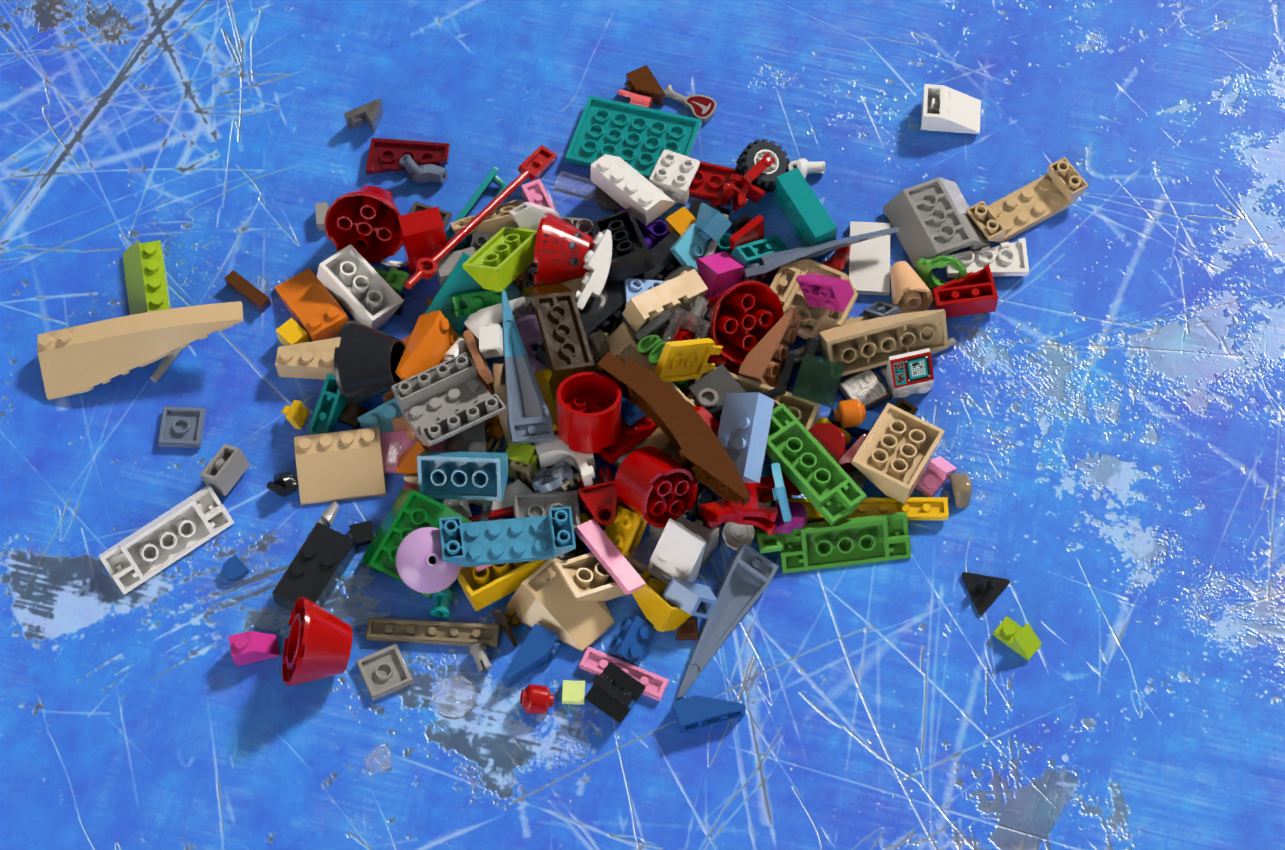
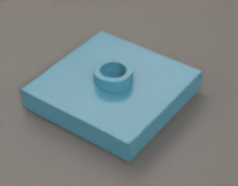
M693 223L680 236L670 251L682 266H693L698 270L695 259L704 257L710 242L699 234L700 230Z
M778 462L773 463L771 468L775 487L772 488L774 501L779 500L784 523L791 522L792 516L780 464Z

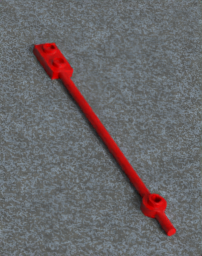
M543 145L534 151L519 166L518 171L521 174L432 258L424 257L417 261L416 273L404 283L405 287L411 289L420 279L433 278L439 261L527 178L534 181L556 161L558 155Z

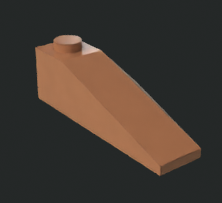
M791 307L747 354L739 368L738 373L740 376L774 388L778 387L784 362H786L789 353V346L795 342L802 319L794 307Z

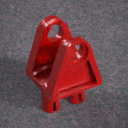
M605 467L607 476H605L603 468L598 470L601 484L584 487L581 479L579 481L580 489H577L582 510L590 520L594 519L600 528L602 525L613 524L616 519L618 496L615 492V480H613L610 467Z

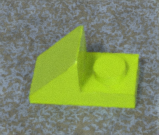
M1007 616L993 632V636L1028 661L1042 645L1028 623L1021 627Z

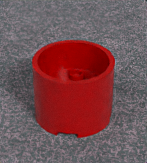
M581 372L563 380L558 386L556 393L557 435L559 440L561 439L567 444L570 450L583 454L600 453L601 449L612 444L615 445L621 436L622 392L618 383L611 377L597 372Z
M655 446L641 447L629 454L619 466L614 481V488L618 498L649 524L658 528H665L670 518L676 521L686 510L690 511L695 503L698 492V484L691 472Z

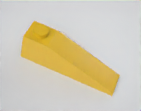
M626 558L645 581L644 587L633 592L632 595L646 619L653 624L656 630L660 632L676 630L693 616L663 597V593L668 586L667 584L650 577L651 574L647 572V569L630 558Z

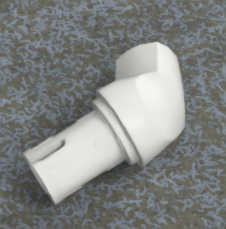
M805 158L791 161L788 167L789 171L798 167L804 178L811 173L824 174L826 169L825 161L808 162Z

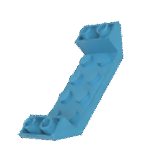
M571 506L549 508L548 515L469 523H462L461 516L439 518L443 561L463 567L554 559L576 549Z

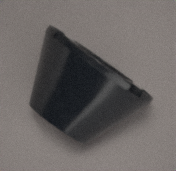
M349 321L343 325L338 334V337H341L340 345L335 347L334 353L336 383L341 396H346L348 399L346 403L360 405L392 390L391 386L402 381L395 371L406 347L402 340L361 322Z

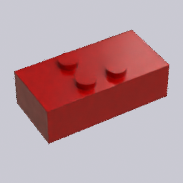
M438 206L398 216L410 276L416 273V264L419 259L424 257L432 258L447 243L445 228Z

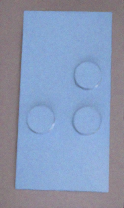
M759 392L725 393L717 436L732 459L744 483H760L774 399Z

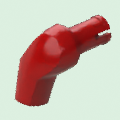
M851 245L835 250V253L831 255L832 258L829 261L821 262V264L842 272L848 262Z

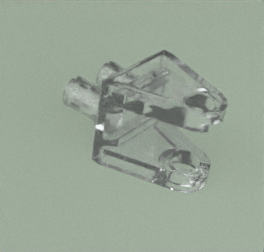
M697 296L690 312L677 307L665 331L662 342H673L679 330H685V328L695 332V339L709 338L711 322L703 319L708 311L707 305L709 301Z

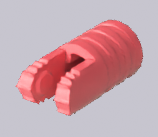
M622 89L618 90L620 96L631 98L628 104L652 108L653 97Z

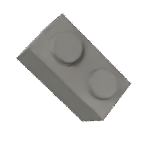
M327 202L315 203L318 231L325 230L324 220L329 208Z

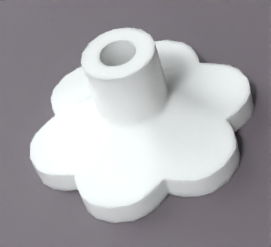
M381 261V264L388 266L390 269L398 270L401 266H407V263L401 261Z

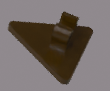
M512 608L504 616L501 610L490 609L489 613L500 625L501 630L514 648L518 645L510 627H517L522 623L518 617L512 619L518 613Z

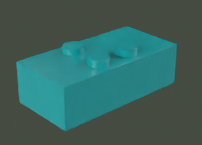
M798 167L777 176L775 201L792 225L795 236L801 239L804 246L836 240V225Z

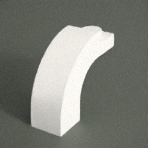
M555 435L554 440L534 442L541 468L566 460L569 465L578 470L584 487L593 485L592 479L596 478L593 454H583L570 450L567 444L561 439L559 440L558 435Z

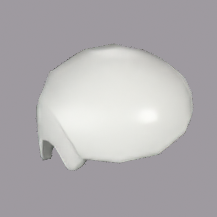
M726 522L722 535L728 547L738 550L742 543L751 545L755 537V529L751 525Z

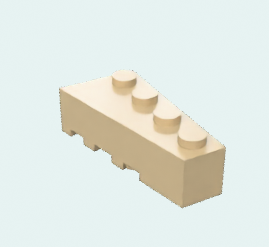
M695 269L688 272L685 270L677 275V277L632 297L625 305L626 308L622 315L634 333H637L668 309L671 314H674L701 299L706 294L708 288Z
M341 337L278 347L275 363L278 376L325 380L327 373L335 375L334 353L335 347L340 345Z

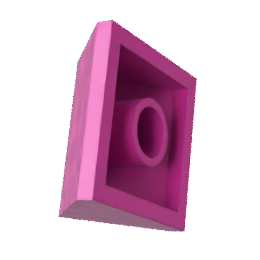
M727 251L695 259L701 279L708 288L706 292L707 299L740 283L746 267Z

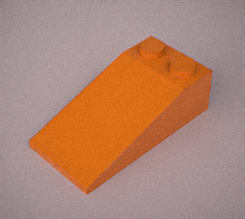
M310 268L274 287L296 322L308 333L310 342L338 336L343 325L349 322L348 316L337 300L318 280Z
M440 310L419 316L395 371L402 381L443 363L444 354L460 338Z

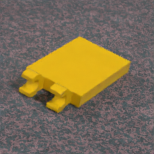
M710 338L666 342L654 374L665 382L701 378L702 373H710L714 370L715 364L707 363L710 355H720L723 346L714 345L715 342Z

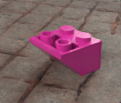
M816 273L799 275L796 278L807 304L812 307L844 312L854 295L849 280Z

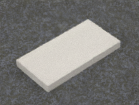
M850 221V237L889 229L891 223ZM890 235L851 245L849 279L858 294L889 296Z

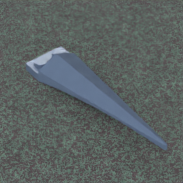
M893 227L760 256V266L756 263L748 265L747 269H744L742 282H764L774 277L783 265L799 260L813 259L855 243L898 233L899 228Z
M746 543L740 544L732 561L728 564L716 594L718 602L709 618L706 619L674 701L685 695L728 635L769 586L779 567Z

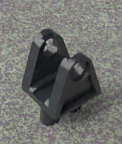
M807 338L802 355L788 353L778 387L784 386L785 391L788 392L796 370L810 371L812 377L805 398L812 401L816 400L826 374L825 364L816 361L821 349L819 341Z

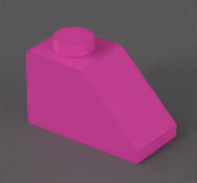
M248 631L229 636L231 654L236 666L280 656L277 636L274 634Z

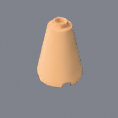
M905 261L894 263L890 268L892 305L898 306L901 313L927 311L933 302L931 290L909 263Z

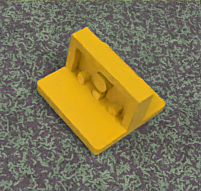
M617 505L615 522L607 525L604 532L623 556L633 559L648 522L639 514Z

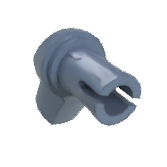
M409 154L404 155L399 160V163L409 173V179L417 184L428 182L444 183L447 180L448 171L445 168L434 164L418 166Z

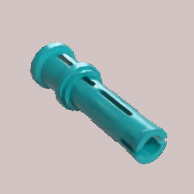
M452 584L440 592L433 593L435 600L433 607L430 609L432 616L442 619L449 617V603L453 599L451 592Z

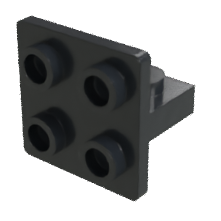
M609 662L601 675L596 673L591 680L594 685L585 696V699L618 723H622L646 687L615 664Z

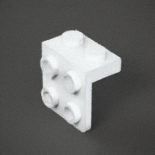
M664 150L649 181L675 203L686 205L689 200V187L700 166V161L673 151Z

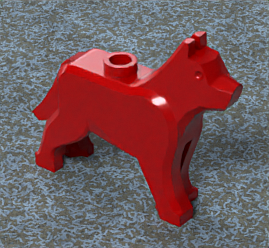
M773 475L761 477L760 483H744L750 495V501L745 506L740 502L734 504L725 498L699 505V514L703 515L707 527L715 528L722 523L733 522L740 525L759 527L770 536H773L776 525L772 524L771 521H776L778 508L762 504L774 500L772 488L775 487ZM783 478L787 497L792 499L795 493L794 484L789 478Z

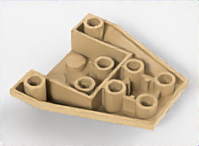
M559 557L548 559L521 583L506 608L508 610L514 608L518 613L515 617H518L522 623L532 628L536 623L558 634L559 641L583 652L615 622L604 601H575L555 568L556 563L565 561V559Z

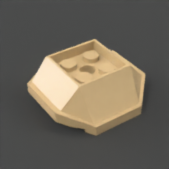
M811 259L799 260L781 266L770 285V288L777 293L781 300L784 314L791 307H794L802 319L797 336L806 340L807 338L819 340V332L843 326L858 298V292L853 287L847 274ZM816 273L849 280L854 295L844 312L812 307L806 302L796 280L797 276Z

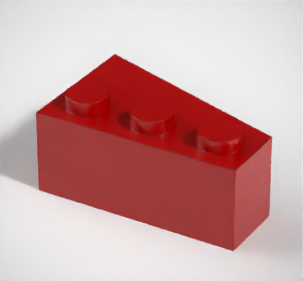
M989 264L980 271L968 273L964 278L954 279L934 288L931 306L932 310L944 309L946 318L995 312L998 295Z

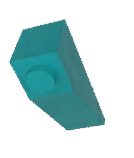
M776 235L735 246L731 255L746 266L745 269H747V266L758 263L760 266V256L789 249Z
M327 373L307 432L309 434L331 433L338 422L340 414L347 405L348 399L346 396H341L335 375Z

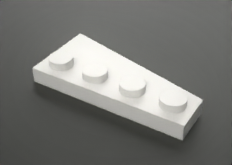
M1025 238L1018 239V242L1009 243V241L1004 242L1000 246L992 248L990 246L983 247L975 252L970 250L949 255L961 261L963 267L967 268V274L980 271L989 264L992 277L1029 275ZM948 264L946 266L947 278L957 277L958 271Z

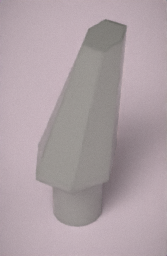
M336 501L321 514L322 518L317 522L325 526H332L340 508Z

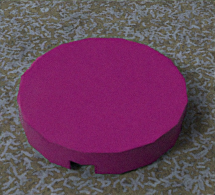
M789 502L792 520L791 522L784 523L779 503L772 506L778 508L776 521H771L772 524L776 525L775 533L788 534L793 532L792 529H801L808 520L806 508L800 503Z

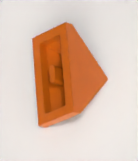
M418 440L399 456L396 473L418 474L417 455L425 450H432Z

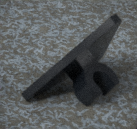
M968 572L962 573L963 581L979 615H983L1010 583L1008 579Z

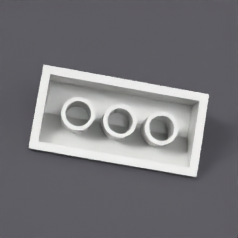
M605 154L591 164V181L625 209L630 208L634 217L645 226L675 205V202L618 156Z
M351 244L319 264L318 280L358 322L378 329L403 304L404 300Z

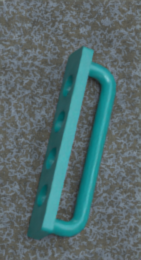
M493 167L455 221L463 219L468 215L491 182L500 188L496 196L507 187L506 182L496 175L499 171L498 168ZM450 227L445 233L447 243L454 234ZM468 234L453 249L458 251L468 248L473 235Z

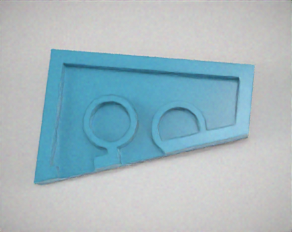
M393 398L358 417V420L363 429L379 427L380 433L394 432L392 419L402 417L403 414L396 398Z

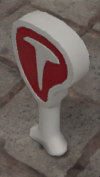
M667 85L666 89L663 90L665 98H671L682 103L685 108L691 111L692 117L702 119V123L710 121L716 113L717 104L711 97L698 94L685 97L675 92L671 85Z

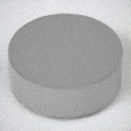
M711 388L701 390L697 396L699 407L703 406L706 410L717 407L719 402L718 393Z

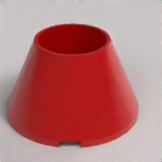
M299 597L293 607L288 623L291 626L289 638H285L282 679L286 683L285 686H294L343 674L348 665L352 647L351 625L308 598Z

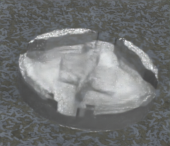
M449 676V678L440 680L433 688V707L439 715L446 719L456 720L464 718L471 713L476 704L475 688L463 676Z

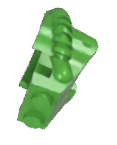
M948 255L937 256L933 259L920 258L919 262H916L918 276L928 288L932 289L950 282L940 278L936 279L932 271L933 268H945L948 264L952 265L958 271L956 280L966 277L967 268L963 267L959 259Z

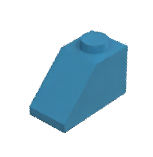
M702 202L695 226L701 230L699 234L705 240L712 239L717 242L732 223L718 210Z

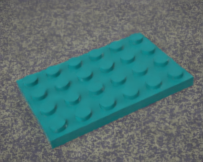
M589 95L565 160L569 163L591 167L592 163L605 154L618 156L649 180L664 150L690 157L702 125V119Z

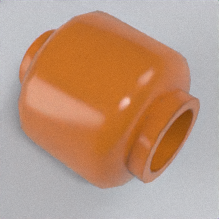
M858 399L839 401L837 409H834L835 421L840 422L843 428L860 426L863 420L866 419L863 402L860 403Z

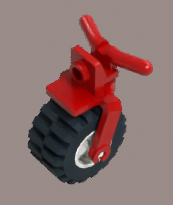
M758 139L754 143L748 144L736 161L735 171L738 174L730 176L729 183L723 185L724 193L722 197L712 200L710 204L718 207L724 206L732 198V210L737 212L740 207L744 208L748 199L758 203L764 194L775 190L776 177L789 171L788 164L790 161L789 158H786V151H782V146H776L772 140L769 143L767 139H763L761 142Z

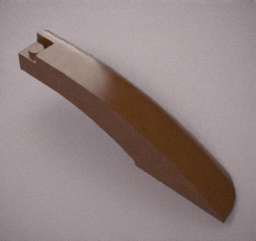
M607 352L597 363L600 373L614 379L621 388L622 397L638 407L662 430L678 451L683 467L689 470L694 478L734 504L740 502L743 506L747 505L750 501V495L736 466L714 432L694 408L665 381L633 358L629 357L625 361L619 355L614 356Z

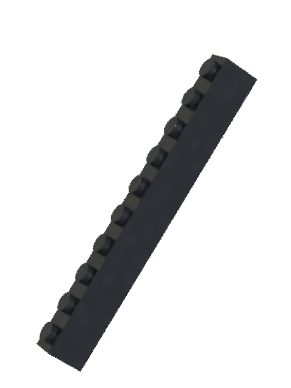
M673 231L650 250L655 268L631 278L663 281L671 271L680 265V262L670 251L680 236ZM615 280L601 292L600 296L595 297L583 310L579 311L588 345H592L602 332L606 333L615 321L622 319V313L626 308L625 280L618 283ZM542 343L537 348L536 360L551 370L544 343Z

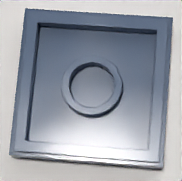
M164 406L158 446L201 448L206 409Z

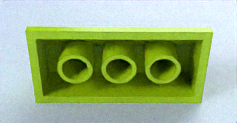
M504 226L462 264L463 269L483 289L502 292L534 261L537 230Z

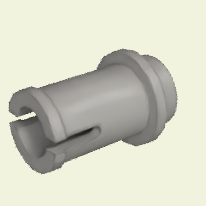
M482 643L471 646L469 654L473 656L478 672H486L485 668L489 671L492 665L485 652L486 646H483Z

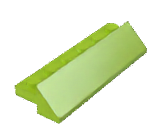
M138 239L122 254L130 315L171 309L162 243L160 240L140 244Z

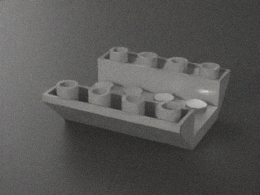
M938 177L904 189L882 209L892 228H899V232L895 234L916 273H918L916 262H919L920 258L933 259L965 247L975 252L983 247L990 246L986 236L967 214L966 209L969 206L954 181Z
M467 352L391 386L404 418L421 443L426 446H432L507 410L497 394L491 395L478 377L474 361Z

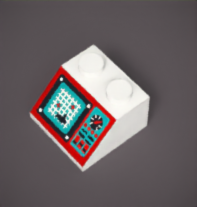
M929 348L888 358L885 378L889 390L893 394L892 398H905L910 394H923L932 390L934 373Z

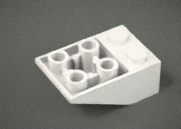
M924 84L921 130L980 134L981 100L944 85Z
M670 518L651 556L647 572L667 585L672 578L695 582L698 578L707 541L700 535L694 534L685 528L681 523Z

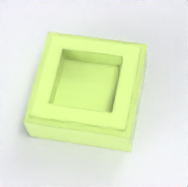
M563 680L562 704L584 705L585 681Z

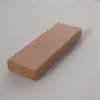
M468 329L463 332L466 344L478 373L486 384H490L494 381L486 359L479 350V341L471 330Z

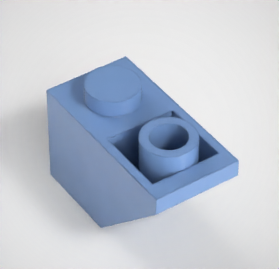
M676 578L671 579L663 593L665 599L686 613L707 619L718 602L709 586Z

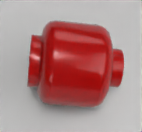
M529 684L525 689H522L520 707H523L526 713L544 715L549 707H553L554 695L550 694L547 686Z

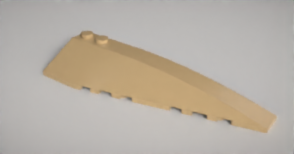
M237 301L158 310L38 334L37 353L46 397L48 400L88 392L100 383L106 384L110 382L113 377L120 374L124 376L130 373V370L135 367H143L172 354L171 351L177 348L183 349L197 339L203 340L210 333L215 331L221 332L243 322V303Z

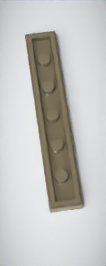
M368 618L366 641L473 646L474 644L482 643L486 647L498 648L500 625Z

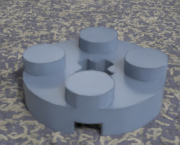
M562 460L549 469L543 467L535 472L536 477L532 480L531 484L535 492H538V489L541 493L549 492L562 486L561 481L566 477L569 481L574 476V472L567 461Z

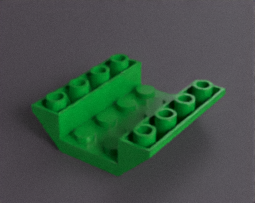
M403 488L362 557L360 564L377 573L380 571L405 584L396 568V553L400 543L409 533L424 527L440 529L439 518L461 516L462 523L472 521L448 506L413 489ZM433 556L429 557V563H435V558ZM417 592L429 599L433 595V593Z

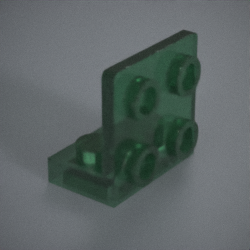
M805 353L792 395L833 408L845 366Z

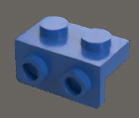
M636 615L625 618L619 627L621 630L618 636L612 640L610 644L611 650L608 655L618 656L625 662L638 667L657 630Z

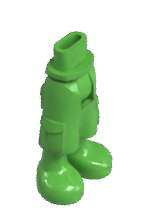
M648 335L639 341L637 350L641 355H649V362L657 366L665 342H662L658 335ZM690 379L673 381L677 387L684 390H689L688 387L691 386L689 383Z

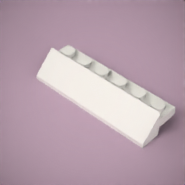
M207 485L98 557L111 578L125 595L234 524V521L224 505L221 504L212 487Z

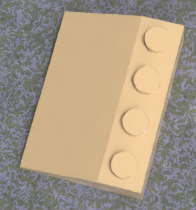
M887 403L852 459L851 464L885 495L905 504L929 465V461L932 460L938 450L945 430Z
M379 427L294 437L301 505L386 495Z

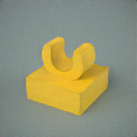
M294 400L291 406H284L281 413L286 415L285 418L295 429L302 430L310 412L301 401Z

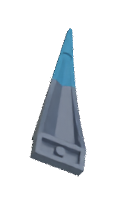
M503 290L501 295L507 426L509 428L511 445L551 441L555 438L551 415L526 354L506 292Z

